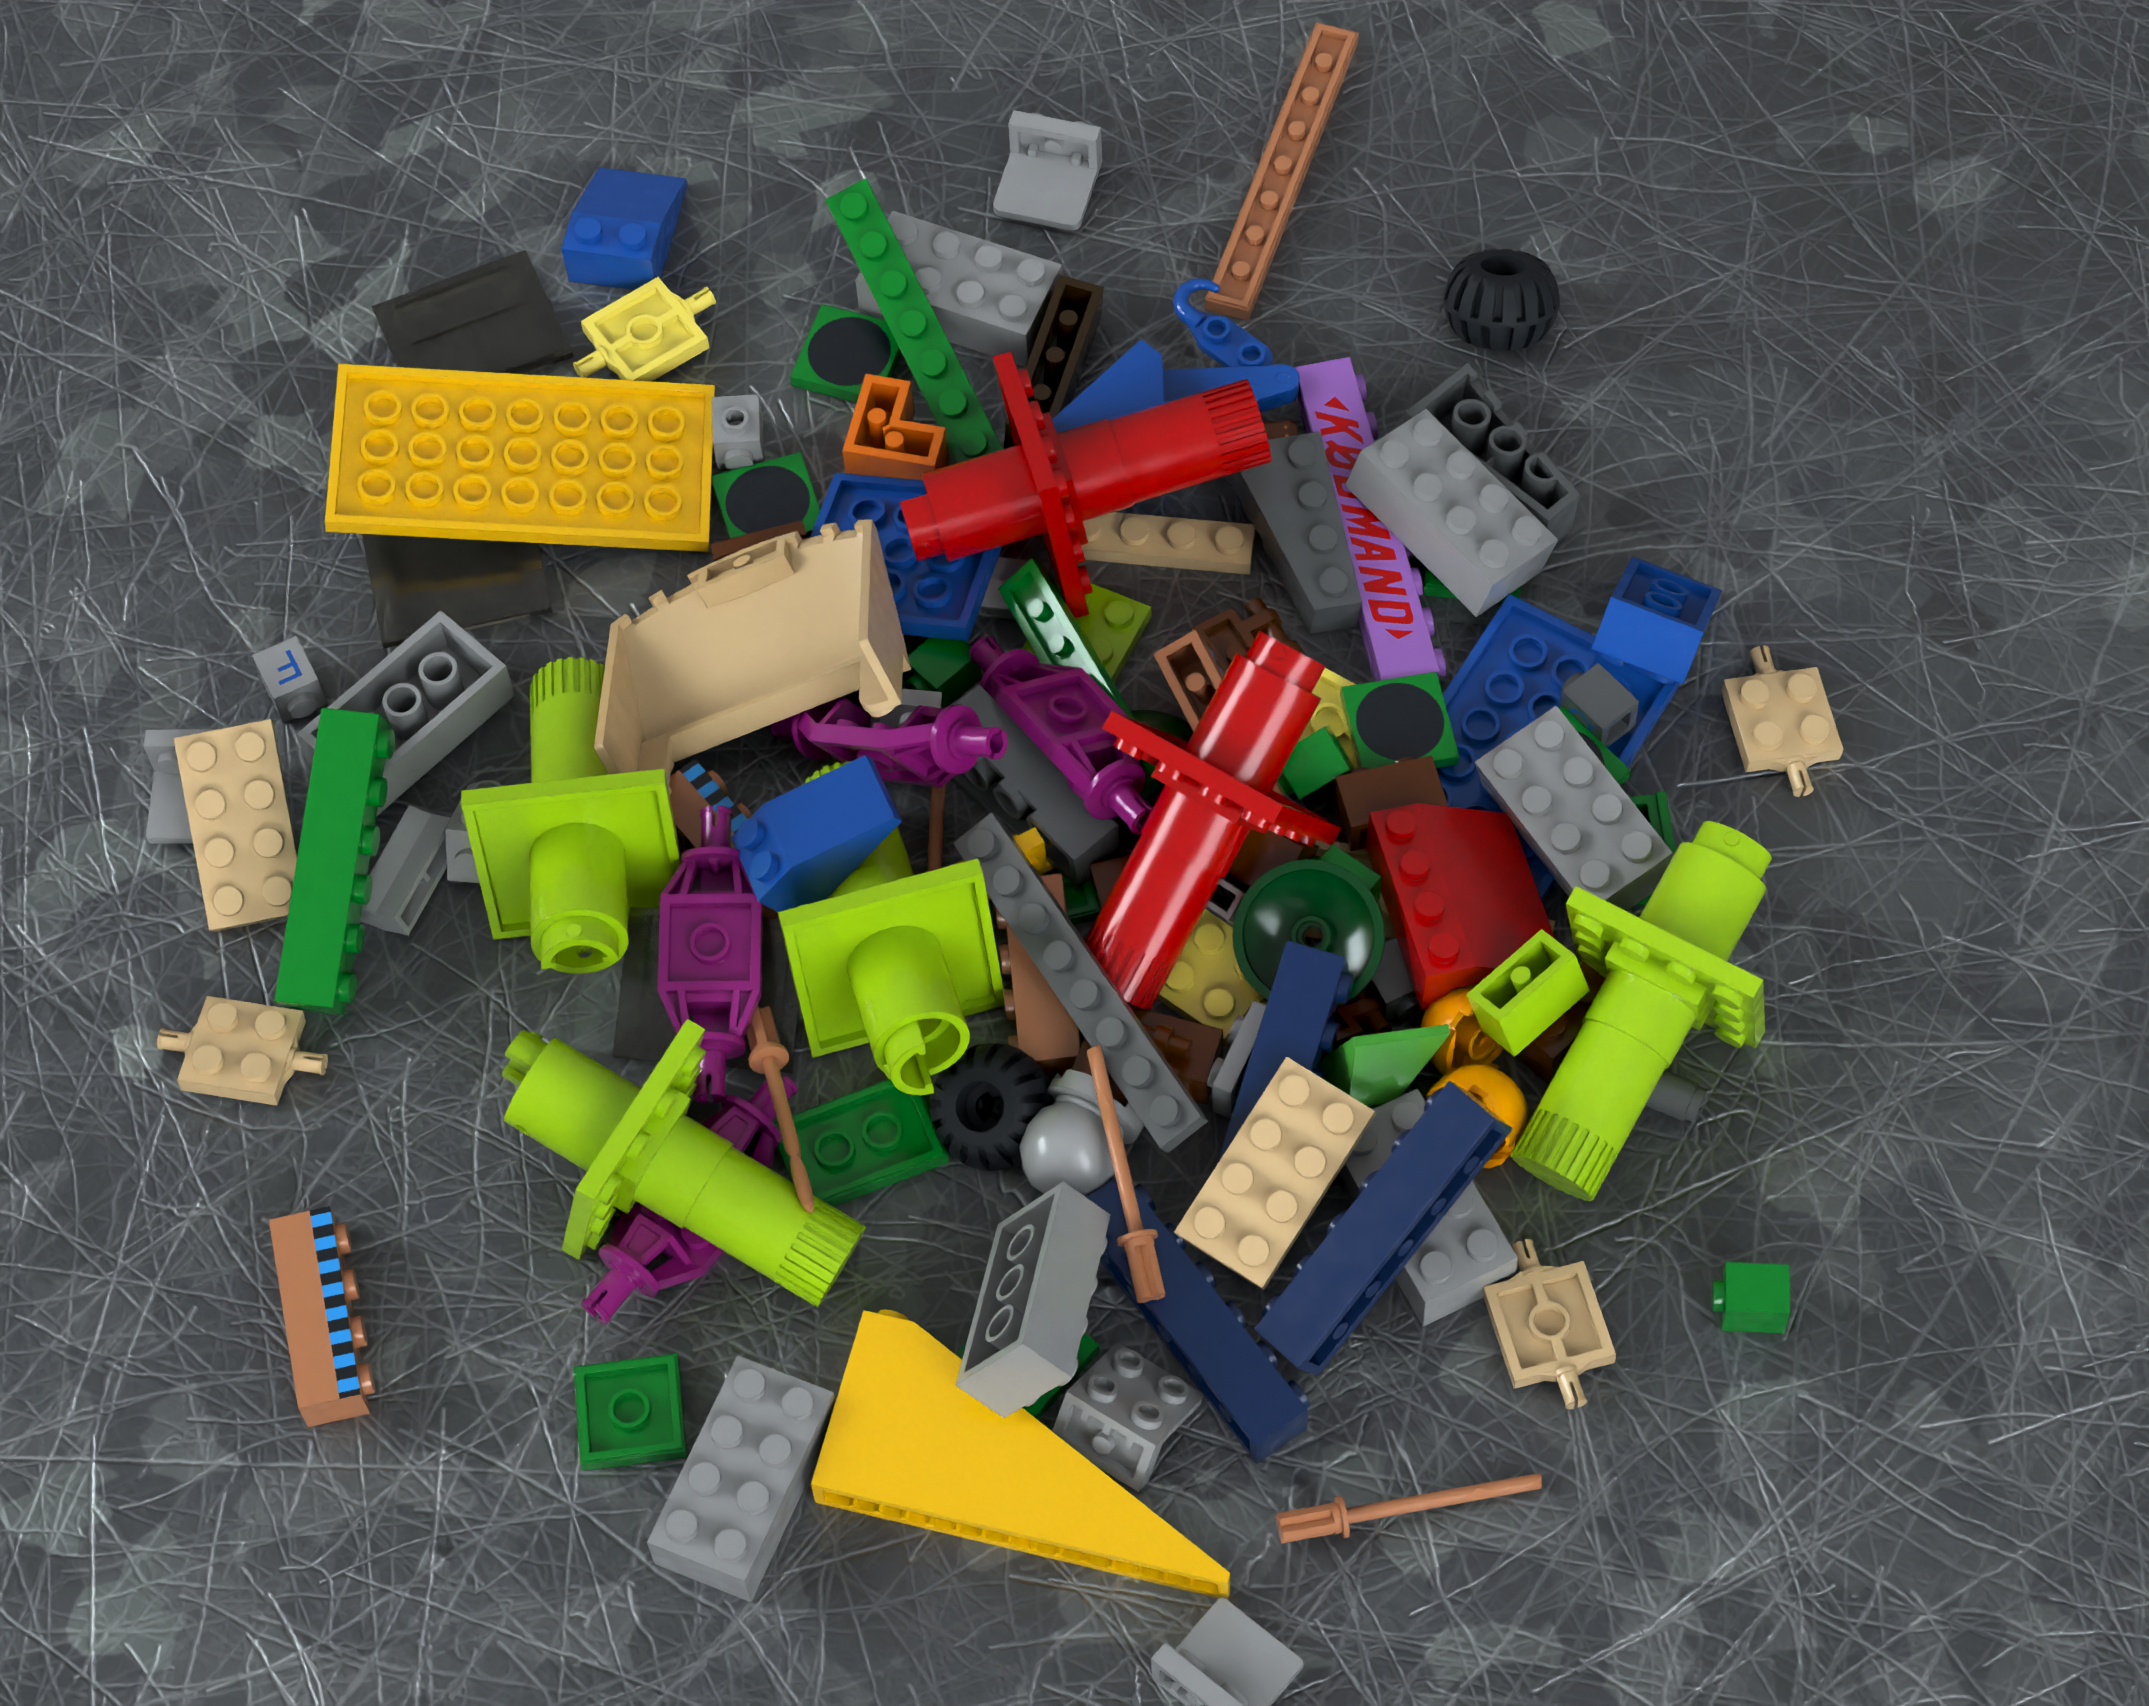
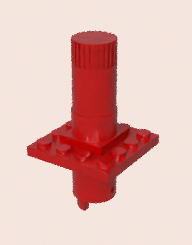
M1010 351L993 356L992 358L1015 446L922 473L921 477L926 494L901 501L900 506L917 562L945 554L947 562L1042 534L1062 596L1076 619L1089 615L1085 595L1093 593L1085 565L1077 566L1078 563L1085 562L1081 545L1088 544L1083 521L1133 507V504L1271 463V452L1261 413L1247 379L1111 420L1105 418L1056 433L1050 413L1042 414L1038 401L1028 402L1027 398L1034 396L1028 371L1026 368L1017 370Z
M1260 630L1245 657L1238 653L1235 654L1188 743L1174 735L1112 710L1102 729L1117 736L1113 746L1139 760L1143 759L1155 765L1156 768L1151 777L1165 784L1140 831L1142 835L1085 939L1086 944L1125 1001L1150 1011L1219 882L1222 878L1226 877L1250 830L1265 835L1270 830L1282 837L1286 836L1310 847L1314 846L1316 840L1332 845L1341 830L1339 826L1272 790L1321 700L1312 691L1326 666Z

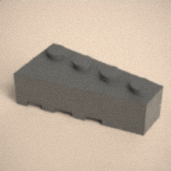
M1466 363L1407 410L1403 423L1427 409L1559 542L1572 531L1580 494L1544 452L1538 453L1528 441V432L1519 422L1513 424L1502 411L1500 399L1492 390L1485 391L1477 381V372L1469 363Z
M1318 431L1270 439L1268 442L1271 452V463L1225 477L1229 485L1235 488L1241 500V507L1249 522L1252 521L1263 541L1262 546L1270 561H1274L1283 578L1282 583L1309 634L1356 627L1362 600L1321 433Z
M979 684L954 703L971 707L978 715L982 727H1000L1001 730H1004L1007 735L1008 745L1005 754L1000 759L994 760L987 757H978L972 768L965 773L955 775L951 779L952 782L989 813L993 812L1012 833L1020 835L1036 827L1045 842L1047 861L1077 888L1091 878L1090 864L1114 859L1121 853L1118 831L1120 825L1117 819L1114 817L1099 820L1092 817L1084 806V800L1069 788L1065 775Z

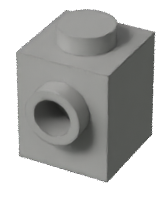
M759 394L712 397L713 448L718 470H735L764 462V429Z

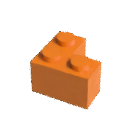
M865 374L842 450L846 474L922 480V473L948 465L949 453L946 427L912 422L915 410L911 381Z

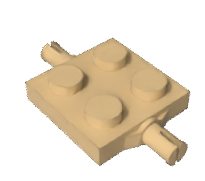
M1763 645L1762 649H1760V646H1757L1749 652L1756 674L1724 679L1720 689L1745 772L1767 769L1787 772L1793 795L1800 797L1801 792L1802 796L1809 795L1813 792L1814 788L1806 768L1818 762L1839 760L1844 750L1818 668L1813 667L1790 671L1776 670L1770 654V648Z
M207 996L198 1022L189 1033L161 1028L159 1031L160 1035L157 1037V1048L159 1050L165 1049L185 1053V1059L177 1082L180 1090L278 1106L284 1085L296 1070L324 1075L328 1065L327 1054L300 1051L299 1041L306 1023L302 1010Z
M1524 1239V1246L1520 1240L1512 1245V1249L1518 1257V1265L1521 1272L1507 1281L1484 1286L1482 1294L1513 1388L1516 1389L1543 1381H1557L1565 1402V1408L1574 1409L1575 1402L1577 1408L1582 1407L1587 1403V1399L1584 1396L1578 1375L1589 1369L1615 1363L1616 1353L1584 1261L1561 1267L1540 1266L1533 1240Z

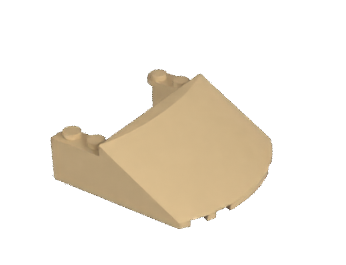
M858 520L854 525V530L840 531L836 522L822 525L820 529L822 535L802 539L798 531L744 548L688 574L691 585L666 598L662 590L648 598L653 607L632 621L626 614L610 625L594 749L609 774L665 768L670 795L672 792L669 786L670 773L674 768V762L859 690V701L862 707L872 717L884 716L896 706L902 704L903 672L911 670L874 522L872 520Z

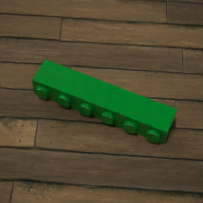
M321 708L274 999L275 1002L285 1008L345 1015L347 1003H352L355 998L357 977L355 973H352L354 956L361 953L365 937L364 925L360 924L362 905L369 903L372 894V877L367 875L370 856L377 854L380 843V830L378 826H375L378 807L382 808L385 805L388 791L387 779L383 778L385 759L392 758L395 748V732L390 729L391 724L380 714Z

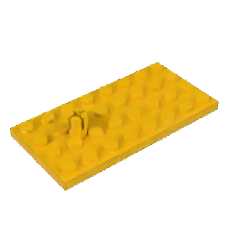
M338 364L325 532L708 552L713 447L712 397H714L715 385Z

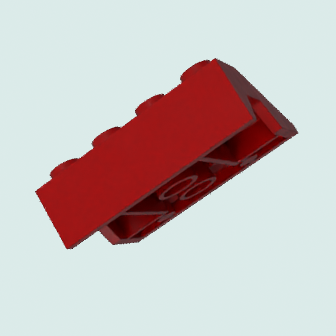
M1422 803L1369 813L1366 850L1374 872L1381 876V894L1421 1010L1428 1009L1433 1002L1444 997L1452 989L1479 984L1541 929L1555 939L1514 824L1506 813Z

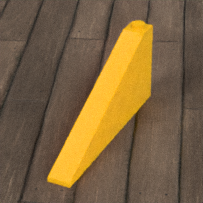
M883 1309L878 1313L863 1310L811 1481L815 1503L1218 1599L1220 1597L1229 1599L1231 1591L1229 1571L1025 1409L1020 1408L1006 1418H1003L955 1386L962 1359L915 1322L909 1321L905 1315L899 1312Z

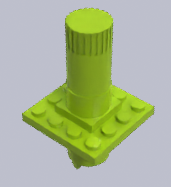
M568 657V659L564 660L562 658L556 659V662H549L546 664V667H541L538 670V674H534L533 681L530 683L531 783L462 790L461 807L493 940L531 936V948L534 955L541 962V969L552 968L564 973L586 974L606 969L622 958L628 947V925L660 922V894L679 868L681 853L665 768L609 774L594 749L605 665L597 664L592 659L585 660L583 657H579V659ZM583 953H591V955L586 958L580 957V955Z
M845 761V763L836 762L832 766L826 765L822 770L815 771L814 775L808 777L805 781L808 783L851 761ZM897 826L827 899L778 912L812 1058L870 1043L877 1066L885 1073L888 1079L892 1080L893 1085L898 1090L910 1095L933 1094L934 1089L930 1076L953 1065L960 1059L968 1047L970 1032L965 1016L1005 1006L1004 989L984 875L978 858L915 875Z
M1713 821L1703 822L1692 843H1680L1640 917L1575 886L1566 902L1575 955L1577 959L1581 960L1579 965L1583 961L1603 976L1605 980L1582 1020L1583 1025L1511 1153V1158L1520 1167H1523L1536 1178L1568 1195L1584 1201H1593L1663 1072L1670 1067L1691 1027L1700 1031L1705 1023L1716 1029L1714 1034L1719 1039L1734 1047L1741 1048L1745 1043L1755 1049L1757 1048L1765 1033L1763 979L1727 961L1766 892V886L1761 881V878L1770 864L1772 856L1763 846L1731 827Z
M687 1019L642 1088L557 1037L546 1043L542 1040V1035L522 1030L515 1037L505 1052V1056L510 1058V1061L503 1069L502 1077L519 1087L508 1106L504 1122L587 1171L575 1190L562 1245L564 1252L580 1260L587 1247L596 1251L612 1225L609 1221L616 1210L613 1207L615 1206L628 1214L635 1202H638L681 1229L686 1228L817 1308L820 1306L851 1257L866 1226L814 1195V1210L812 1213H808L799 1201L793 1182L736 1149L733 1143L686 1115L692 1102L690 1097L697 1085L694 1082L701 1071L699 1065L706 1054V1050L700 1047L705 1032L704 1028Z

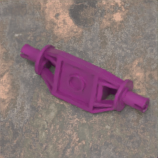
M987 636L986 641L983 637L979 638L971 646L969 657L984 672L980 686L1065 775L1069 788L1084 800V806L1092 817L1105 820L1119 816L1134 834L1139 835L1153 809V806L1141 796L1145 786L1146 774L1140 766L1139 759L1113 746L1117 736L1102 729L1111 710L1127 717L1129 716L1083 668L1041 664L1037 656L1029 650L1014 649L1006 653L993 637Z
M837 698L770 725L772 733L777 735L778 738H793L797 750L806 758L821 760L832 755L845 763V761H853L867 755L873 759L884 782L940 788L955 775L965 773L972 768L978 757H987L994 760L1000 759L1005 754L1008 745L1007 735L1004 730H1001L1000 727H982L978 715L972 708L962 704L950 705L944 709L918 705L899 728L883 723H874L873 727L870 728L871 715L848 699Z
M713 806L703 807L700 810L701 847L689 849L681 854L679 868L660 894L658 993L676 1034L687 1019L690 1020L689 1014L693 1016L694 1023L705 1029L700 1047L706 1050V1054L699 1065L701 1071L695 1080L697 1085L693 1093V1099L701 1103H709L710 1082L713 1103H720L726 1098V1060L745 1054L747 1042L744 1038L762 996L763 904L758 902L739 858L740 850L731 848V818L733 811L725 806L717 807L716 826ZM696 875H701L698 891H692Z
M785 1075L782 1080L787 1099L789 1100L792 1095L797 1093L798 1088ZM765 1080L748 1102L738 1096L726 1095V1098L721 1103L722 1108L701 1123V1125L730 1141L736 1149L743 1153L751 1139L757 1141V1146L751 1158L771 1169L774 1149L782 1141V1136L772 1122L776 1114L767 1080ZM635 1202L628 1214L623 1211L621 1212L609 1244H604L599 1249L598 1255L609 1271L589 1296L584 1298L581 1305L593 1318L599 1314L598 1321L608 1324L611 1317L633 1290L648 1297H655L661 1289L702 1277L723 1253V1250L686 1228L681 1229L640 1203ZM660 1252L671 1258L651 1272L645 1268Z

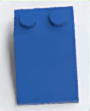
M599 167L572 211L561 248L569 282L636 290L657 277L661 279L687 187V179Z
M1632 556L1609 600L1591 649L1600 652L1604 660L1614 665L1627 666L1631 664L1647 670V675L1656 681L1666 684H1672L1676 681L1684 684L1722 590Z
M864 755L764 803L748 820L742 823L731 839L735 848L740 850L739 858L758 902L777 912H781L800 905L827 899L902 820L873 759Z

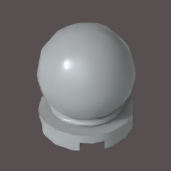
M1069 1069L1066 1070L1063 1077L1057 1073L1053 1078L1047 1093L1052 1095L1054 1104L1042 1108L1031 1120L1022 1136L1019 1148L1023 1172L1030 1184L1037 1190L1045 1194L1064 1181L1086 1197L1115 1177L1093 1078L1089 1074ZM1114 1099L1123 1143L1132 1144L1139 1136L1144 1124L1129 1102L1124 1107Z

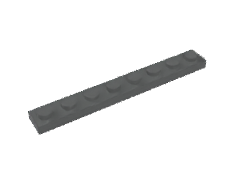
M993 812L989 813L953 844L965 862L978 858L983 871L987 894L1090 1046L1094 1047L1098 1044L1101 1046L1107 1071L1160 1149L1169 1153L1208 1122L1207 1118L1002 820Z

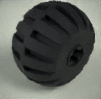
M1489 249L1464 257L1451 272L1443 298L1446 317L1455 334L1468 344L1496 351L1518 350L1521 347L1527 348L1542 340L1553 326L1560 306L1558 284L1549 266L1534 255L1522 251H1513L1512 249Z
M999 1043L972 1046L966 1049L960 1059L953 1065L938 1074L936 1083L933 1084L934 1093L930 1095L931 1108H929L931 1124H935L937 1128L935 1134L942 1146L953 1157L967 1166L987 1171L1013 1168L1022 1163L1019 1147L1028 1124L1042 1108L1054 1104L1052 1095L1047 1093L1050 1080L1034 1058L1021 1049ZM992 1098L1003 1099L1004 1104L1001 1107L1002 1116L989 1117L988 1111L994 1107Z

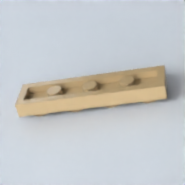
M1119 512L1083 521L1088 544L1081 545L1085 560L1247 575L1251 573L1255 542L1254 524Z

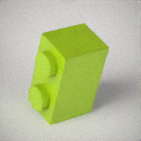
M1541 929L1468 992L1466 996L1482 1031L1515 1057L1585 996L1590 989L1575 954Z

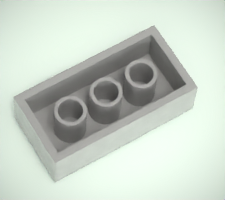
M892 211L888 221L949 342L991 356L1011 351L1015 364L1026 367L1059 275L1063 276L1062 264ZM860 271L855 280L859 312L885 320Z
M1427 409L1360 451L1345 484L1475 617L1541 573L1558 541Z
M440 610L327 708L380 714L391 724L390 729L395 732L393 756L391 759H385L383 778L387 779L388 784L385 805L382 808L378 807V816L512 699L515 694L507 666ZM320 714L297 733L306 760L311 766Z
M1557 706L1475 761L1483 787L1500 809L1509 816L1514 827L1568 897H1570L1575 886L1627 911L1654 892L1674 856L1673 852Z
M1418 1088L1373 1109L1376 1113L1375 1117L1336 1176L1352 1204L1359 1196V1188L1365 1178L1372 1172L1379 1170L1391 1156V1149L1395 1140L1404 1131L1412 1129L1424 1114L1426 1102ZM1471 1181L1395 1278L1422 1326H1426L1482 1299L1484 1286L1507 1281L1516 1275L1518 1257L1473 1181Z
M1063 1181L997 1225L955 1386L1001 1417L1006 1418L1024 1406H1031L1043 1394L1057 1386H1064L1072 1379L1078 1368V1360L1076 1358L1081 1337L1088 1326V1318L1086 1316L1090 1299L1098 1285L1096 1274L1100 1257L1108 1243L1106 1232L1111 1214Z
M737 1355L647 1541L654 1564L752 1602L818 1461L836 1402L834 1392Z

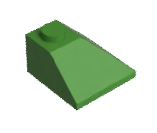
M1444 1024L1352 1037L1320 1060V1071L1324 1072L1325 1081L1373 1110L1403 1094L1450 1035L1449 1025Z

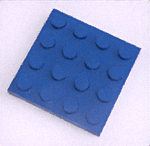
M835 473L810 537L822 535L820 529L824 524L836 522L840 531L854 530V525L858 520H872L877 528L902 634L969 641L1002 546L947 562L945 554L917 562L900 502L925 495L926 491L923 480Z

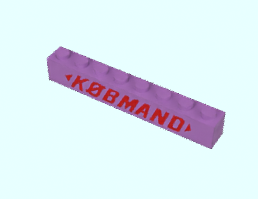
M1350 357L1295 367L1300 377L1299 395L1296 401L1305 434L1318 431L1321 433L1362 600L1358 624L1374 682L1437 672L1438 679L1446 676V664L1442 649L1440 647L1433 649L1430 636L1435 634L1431 610L1429 607L1422 608L1419 596L1423 595L1421 575L1418 567L1410 568L1407 556L1412 555V552L1345 486L1360 451L1378 439L1375 415L1373 411L1366 412L1363 402L1367 401L1364 377L1362 373L1355 375Z

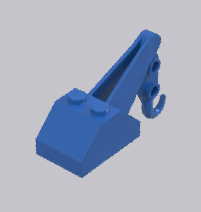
M1192 279L1181 284L1175 291L1172 302L1175 314L1188 326L1198 347L1223 367L1163 370L1162 354L1141 339L1055 416L1052 421L1056 433L1105 418L1111 420L1244 379L1249 381L1260 413L1294 402L1299 395L1300 377L1298 371L1290 365H1273L1270 349L1229 318L1201 312L1189 303V297L1192 293L1198 290H1209L1217 293L1220 291V286L1208 279Z

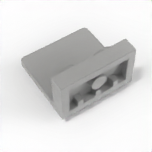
M217 729L145 730L143 747L154 769L146 837L149 843H193L173 738Z
M1116 1343L1066 1391L1052 1432L1095 1466L1139 1492L1150 1479L1162 1444L1201 1405L1204 1395L1181 1378L1173 1376L1143 1358L1138 1352Z
M1220 1597L1175 1650L1167 1643L1160 1647L1151 1658L1152 1679L1185 1706H1272L1303 1669V1660L1226 1598Z

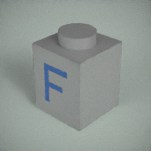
M297 636L252 655L260 678L282 723L294 718L306 717L317 708L327 704L320 682Z

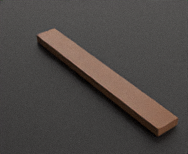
M1316 22L1213 278V282L1220 286V291L1217 293L1208 291L1205 298V310L1249 321L1358 45V32Z

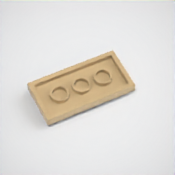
M268 719L173 738L209 931L217 932L288 918L298 848L274 722Z
M1286 1057L1174 1233L1264 1290L1376 1115L1375 1111Z

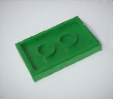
M891 1079L881 1081L792 1115L801 1148V1161L807 1170L813 1195L833 1207L949 1163L946 1149L935 1134L937 1128L935 1124H931L930 1112L923 1095L906 1094L898 1090L893 1085ZM778 1121L773 1122L780 1131ZM782 1140L777 1148L790 1180L793 1182L790 1158Z

